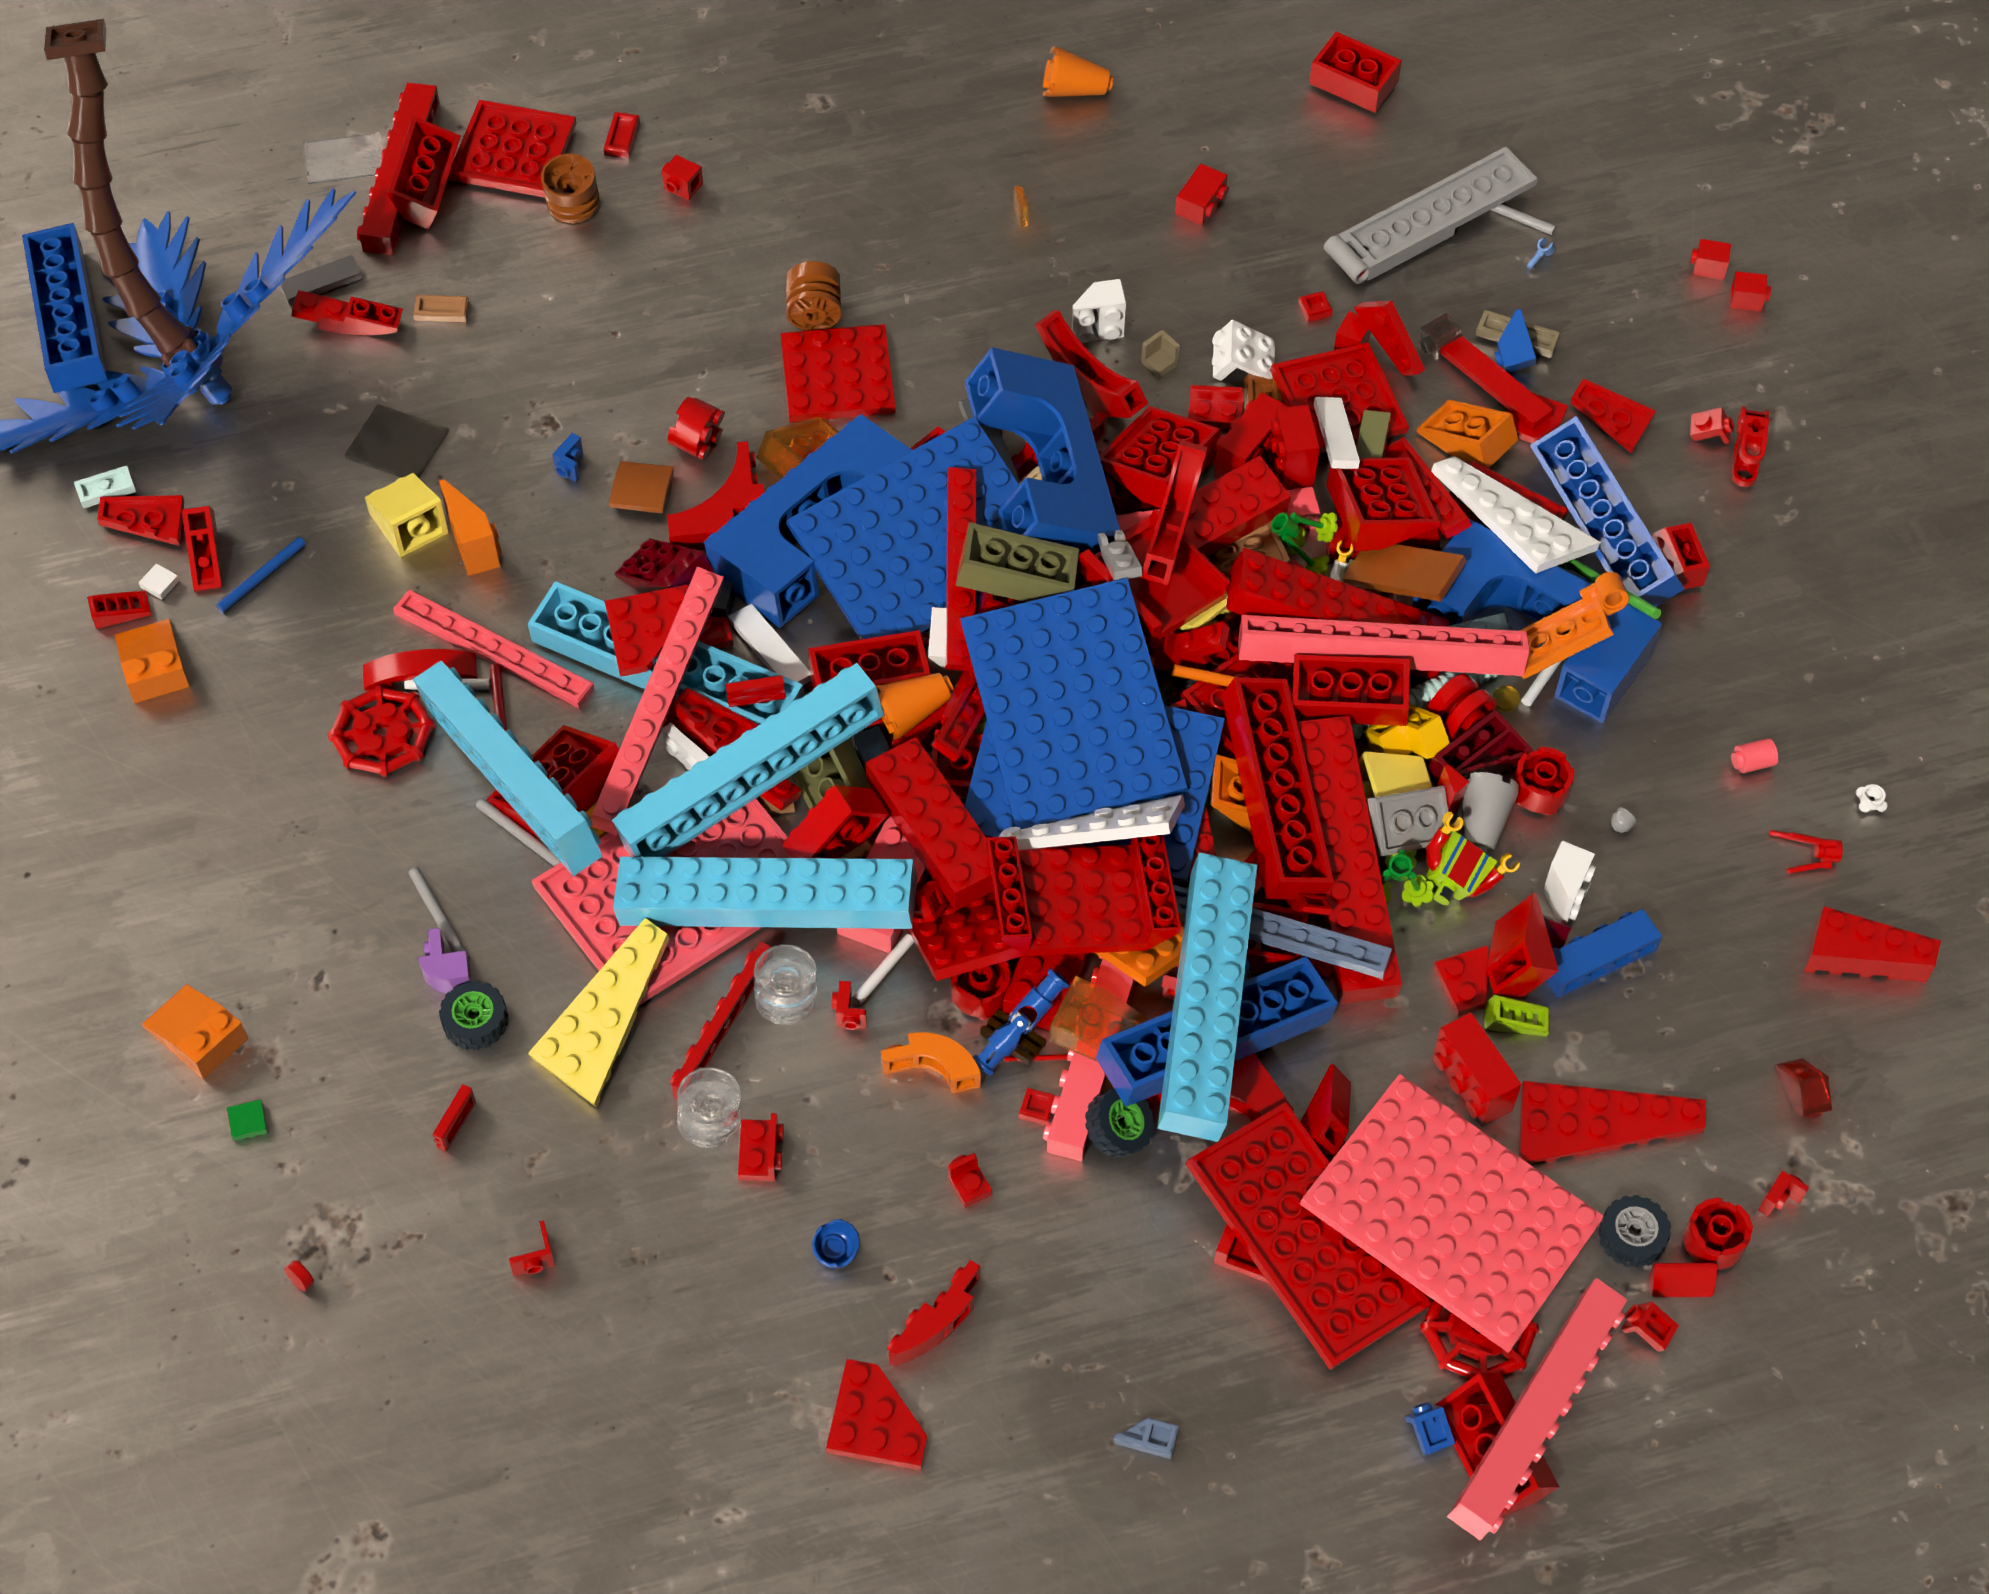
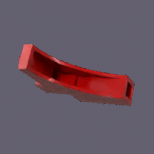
M1059 310L1051 311L1035 324L1052 360L1074 365L1081 393L1093 416L1100 411L1107 415V417L1131 418L1148 404L1138 381L1115 373L1096 359L1078 340Z
M1180 440L1140 578L1164 585L1169 584L1208 447Z
M748 441L737 442V457L734 468L724 485L714 495L693 508L667 515L669 541L671 544L695 550H706L704 542L712 533H716L732 517L737 516L751 501L756 500L764 493L763 483L758 484L757 473L751 474V468H756L755 452H749Z
M1255 1053L1234 1062L1229 1109L1243 1115L1251 1122L1284 1102L1294 1111ZM1162 1092L1144 1099L1149 1103V1108L1161 1105Z

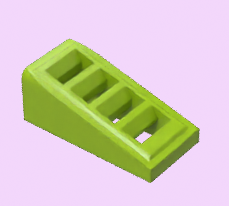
M1493 995L1485 1005L1484 1029L1496 1032L1547 1036L1549 1034V1007ZM1509 1012H1512V1020L1509 1019ZM1521 1013H1525V1022H1521ZM1533 1014H1537V1025L1533 1024Z

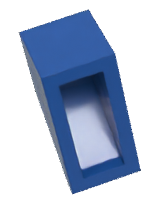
M1521 309L1515 310L1497 343L1498 351L1494 352L1496 363L1500 367L1503 366L1507 373L1536 365V356Z

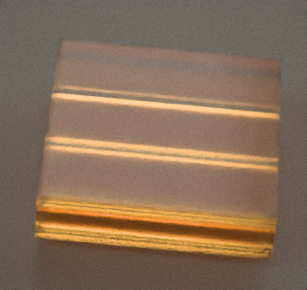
M1021 185L1014 187V209L1020 227H1026L1029 222V203L1026 202L1027 197L1024 195V189L1021 188Z

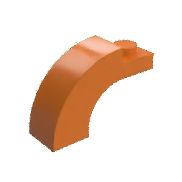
M928 1032L908 1033V1045L896 1044L881 1050V1065L884 1075L912 1068H928L938 1072L945 1078L951 1093L981 1087V1073L974 1058L963 1046L946 1036Z

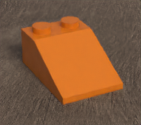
M1447 400L1417 428L1419 435L1452 457L1455 456L1467 464L1474 461L1486 468H1490L1518 441L1511 413L1454 400Z
M445 479L439 480L446 514L468 576L500 567L498 556L502 555V550L498 541L499 536L495 523L489 524L485 512Z
M170 619L114 634L126 684L134 703L190 687Z
M1216 755L1213 768L1211 806L1252 834L1236 760Z
M187 984L142 1023L143 1028L203 1080L248 1040L241 1021L221 1004Z

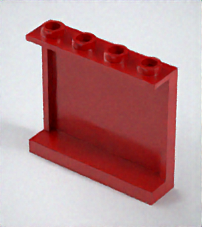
M1157 509L1152 511L1150 522L1125 536V540L1129 542L1142 566V570L1160 513ZM1183 535L1168 585L1140 577L1128 579L1146 643L1149 646L1226 598L1230 581L1222 571H1219L1208 560L1204 553H1200L1190 543V540L1185 535ZM1087 549L1079 555L1076 572L1090 586L1114 581L1101 556V551L1094 555Z

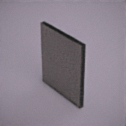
M377 404L346 451L345 458L401 478L414 473L420 479L427 465L448 435L449 429Z

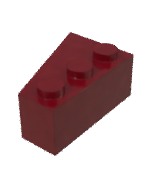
M1495 709L1437 753L1431 760L1427 770L1437 783L1446 764L1451 765L1462 776L1465 775L1467 779L1474 772L1499 774L1517 768L1518 761L1522 755L1534 750Z

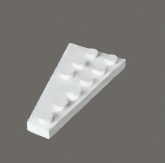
M1454 456L1434 463L1431 472L1535 573L1598 550L1600 545L1598 540Z
M1182 794L1114 809L1101 808L1091 814L1047 824H1038L1025 829L1010 827L1004 829L999 837L1016 836L1018 850L1171 834L1185 806L1184 797Z

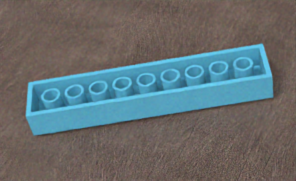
M557 581L553 583L527 624L532 642L643 689L646 688L659 658L658 655L654 660L655 664L647 672L620 677L605 602ZM699 641L676 698L688 687L760 725L769 716L778 714L787 708L794 700L803 698L804 689L803 684L783 676L786 699L729 707L725 684L778 676L779 674Z
M439 661L413 679L431 716L573 876L603 857L598 847L601 841L595 831L589 828L593 824L588 815L583 810L580 812L576 810L577 805L568 793L565 795L561 793L562 789L553 777L550 779L546 777L548 774L539 761L535 763L532 761L533 757L525 745L520 747L517 745L519 742L510 729L506 731L503 729L504 725L495 713L489 714L490 709L481 697L479 699L475 698L476 694L467 682L461 683L462 678L454 667L449 669L442 661Z
M858 663L849 668H844L837 676L826 683L819 684L803 698L794 700L778 714L769 716L765 722L753 730H747L731 744L722 746L706 760L697 762L681 776L672 778L667 785L656 792L647 794L639 803L631 808L622 810L612 821L624 848L631 857H666L883 717L884 714L876 686Z
M1199 852L1191 870L1157 1129L1218 1142L1227 1125L1257 865Z
M620 857L613 910L620 926H639L646 918L656 926L912 929L917 874L913 859Z

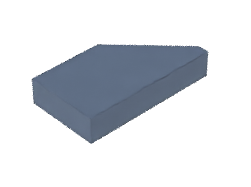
M1148 1417L1138 1422L1136 1426L1116 1434L1113 1443L1171 1459L1179 1426Z

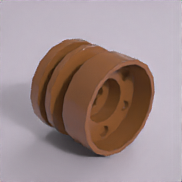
M571 153L558 155L550 159L543 167L541 180L547 208L552 217L560 222L569 224L581 223L591 218L597 212L600 205L593 165L583 156Z
M806 261L795 265L789 270L786 275V312L790 323L799 329L807 331L828 329L838 323L841 318L840 274L836 268L824 262Z

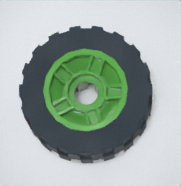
M463 982L464 984L456 985L453 987V990L448 991L445 999L440 1004L439 1016L443 1031L448 1040L452 1041V1044L461 1046L462 1049L479 1050V1048H487L490 1044L496 1043L499 1040V1037L506 1031L505 1027L508 1026V1012L505 1000L500 995L499 990L496 987L493 988L487 982ZM472 1014L473 1016H478V1017L472 1019V1018H470L469 1015Z
M1114 1088L1097 1095L1089 1103L1088 1111L1085 1113V1127L1088 1130L1089 1139L1093 1141L1094 1146L1100 1149L1104 1155H1110L1112 1158L1126 1157L1142 1150L1143 1147L1150 1143L1149 1140L1154 1134L1153 1127H1155V1121H1153V1112L1148 1106L1149 1103L1147 1100H1142L1126 1107Z

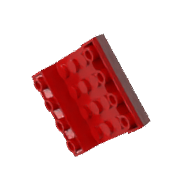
M1164 835L1132 838L1130 845L1026 850H1018L1016 836L986 838L1001 941L1027 956L1147 951L1181 933V924Z

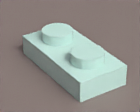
M127 465L74 482L83 509L99 504L100 497H118L136 492Z

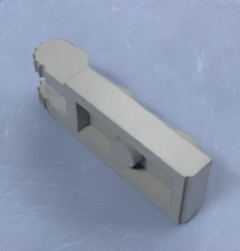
M1122 530L1115 531V541L1110 544L1105 533H1099L1098 543L1101 549V556L1113 580L1141 577L1142 566L1129 542H1126Z

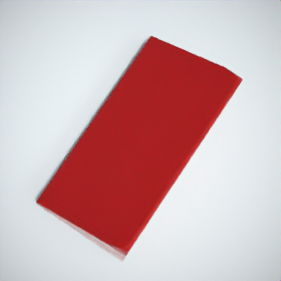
M1446 764L1437 786H1445L1448 810L1455 814L1469 781L1451 765Z
M1655 1263L1649 1274L1651 1296L1712 1297L1715 1292L1717 1264Z

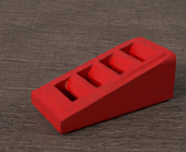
M145 590L99 594L87 597L91 617L96 629L152 615ZM139 601L141 608H135L134 602ZM128 604L129 609H123V605Z

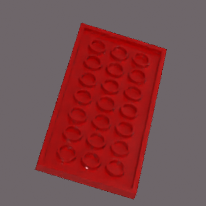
M1284 1102L1191 1157L1185 1165L1325 1364L1332 1370L1428 1309L1432 1303L1421 1290L1300 1205L1304 1195L1330 1162L1289 1105Z

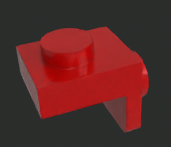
M1722 407L1691 414L1690 436L1693 441L1720 436L1724 444L1731 443L1734 423L1731 417H1727Z
M839 981L838 992L832 993L831 1009L836 1010L837 1026L848 1030L866 1028V1010L851 1008V981Z

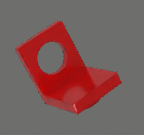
M544 1220L539 1221L545 1249L508 1258L513 1276L524 1273L536 1274L544 1268L555 1266Z

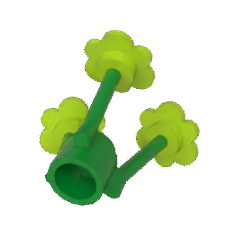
M1295 512L1290 516L1286 513L1276 515L1271 522V530L1280 537L1286 552L1289 555L1298 553L1307 563L1305 567L1307 570L1318 574L1324 573L1327 570V564L1330 561L1328 556H1323L1322 558L1318 556L1311 559L1300 548L1306 544L1304 539L1306 531L1304 528L1299 527L1298 523L1316 527L1317 539L1329 543L1338 529L1336 524L1337 515L1333 512L1329 514L1324 513L1319 521L1301 517Z
M1399 850L1398 853L1385 857V864L1388 866V869L1383 872L1381 879L1386 903L1392 898L1390 892L1392 885L1387 881L1389 878L1396 881L1408 879L1404 883L1405 890L1402 892L1404 902H1412L1413 906L1419 907L1422 903H1429L1433 900L1434 894L1431 890H1433L1434 884L1431 881H1426L1423 875H1416L1412 872V869L1417 864L1414 857L1417 850L1407 852Z

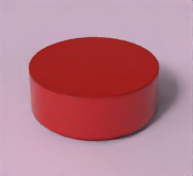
M293 1260L284 1267L288 1278L301 1291L305 1292L314 1284L312 1275L299 1261Z

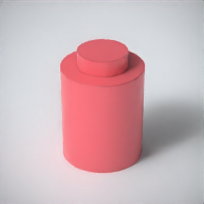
M1766 738L1735 746L1734 752L1731 754V760L1735 769H1739L1741 773H1747L1776 766L1778 763V752L1773 740Z

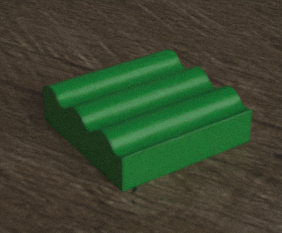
M261 1099L227 1107L233 1141L243 1140L248 1137L253 1138L256 1135L268 1133Z

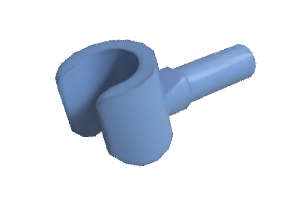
M1541 238L1538 240V251L1526 267L1531 270L1543 255H1552L1556 250L1555 244L1552 242L1548 248L1543 249L1547 239Z

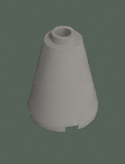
M1474 772L1467 779L1469 784L1462 798L1464 835L1468 841L1488 854L1493 852L1519 794V785L1512 779L1510 784L1503 782L1502 775Z

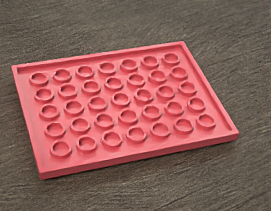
M757 799L752 800L666 856L791 858L782 845L788 838L787 835ZM610 833L600 838L601 843L598 847L603 857L575 876L562 863H559L532 880L535 890L598 971L638 927L620 926L613 910L620 857L631 856L624 848L619 835L616 836ZM657 926L667 933L670 939L657 969L651 975L646 995L641 999L639 1005L762 927Z
M1401 1074L1392 1082L1300 1202L1301 1206L1508 1353L1603 1218V1215Z

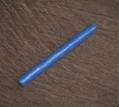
M297 537L216 604L218 610L224 613L306 545L305 541L301 537Z

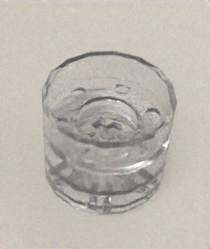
M779 945L766 950L757 959L754 968V1000L757 1010L765 1019L776 1024L789 1025L799 1023L814 1010L817 999V968L814 959L807 951L797 946Z
M714 1067L700 1068L690 1072L681 1081L677 1091V1124L683 1138L689 1143L701 1148H718L729 1143L737 1135L741 1124V1088L736 1079L728 1072Z

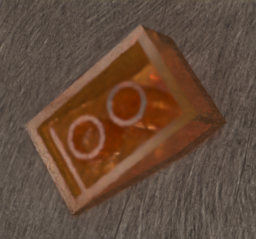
M815 417L766 431L756 458L768 470L774 472L782 479L790 469L798 466L810 453L815 452L828 438L834 436L839 431L822 417Z
M1076 976L1050 1025L1049 1041L1097 1061L1096 1055L1102 1039L1139 1025L1149 1019L1105 988Z

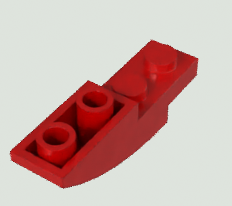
M298 290L291 317L318 323V330L352 335H382L397 332L403 309L353 296L350 297L349 302Z
M1222 621L1179 634L1173 631L1150 646L1147 644L1150 657H1155L1154 669H1173L1174 664L1186 667L1207 664L1210 654L1226 650L1230 627Z
M969 1260L964 1268L960 1266L951 1279L953 1284L947 1292L942 1291L938 1295L933 1307L924 1302L919 1310L914 1309L910 1313L905 1323L907 1326L901 1335L896 1334L888 1345L889 1364L896 1367L927 1353L949 1337L965 1321L974 1309V1297L970 1295V1292L981 1278L980 1265Z

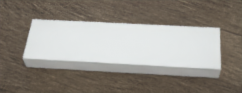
M1315 397L1314 408L1331 468L1358 469L1360 460L1342 398Z
M752 604L728 616L732 627L770 671L803 685L812 681L807 667Z

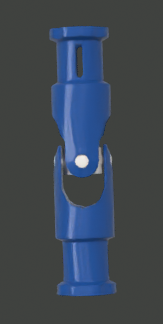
M1053 968L1047 970L1048 975L1040 985L1033 987L1014 1008L1008 1018L1010 1022L997 1028L988 1038L989 1043L979 1055L975 1054L973 1056L978 1067L988 1075L992 1076L995 1073L994 1068L1005 1056L1009 1057L1018 1047L1021 1034L1024 1032L1025 1035L1030 1032L1054 1005L1053 1000L1064 988L1068 989L1071 986ZM1024 1006L1033 1007L1037 1012V1018L1031 1022L1027 1014L1019 1012L1020 1008ZM995 1052V1054L988 1060L991 1054Z

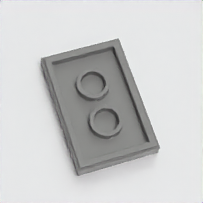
M1445 786L1368 798L1377 856L1396 854L1399 850L1407 852L1426 848L1438 828H1443V815L1449 812Z

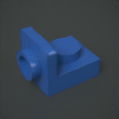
M571 433L553 453L556 472L560 476L568 477L575 482L580 478L577 463L583 455L581 437Z
M1425 1402L1412 1407L1413 1413L1405 1415L1406 1422L1413 1425L1422 1454L1428 1455L1455 1444L1443 1407Z

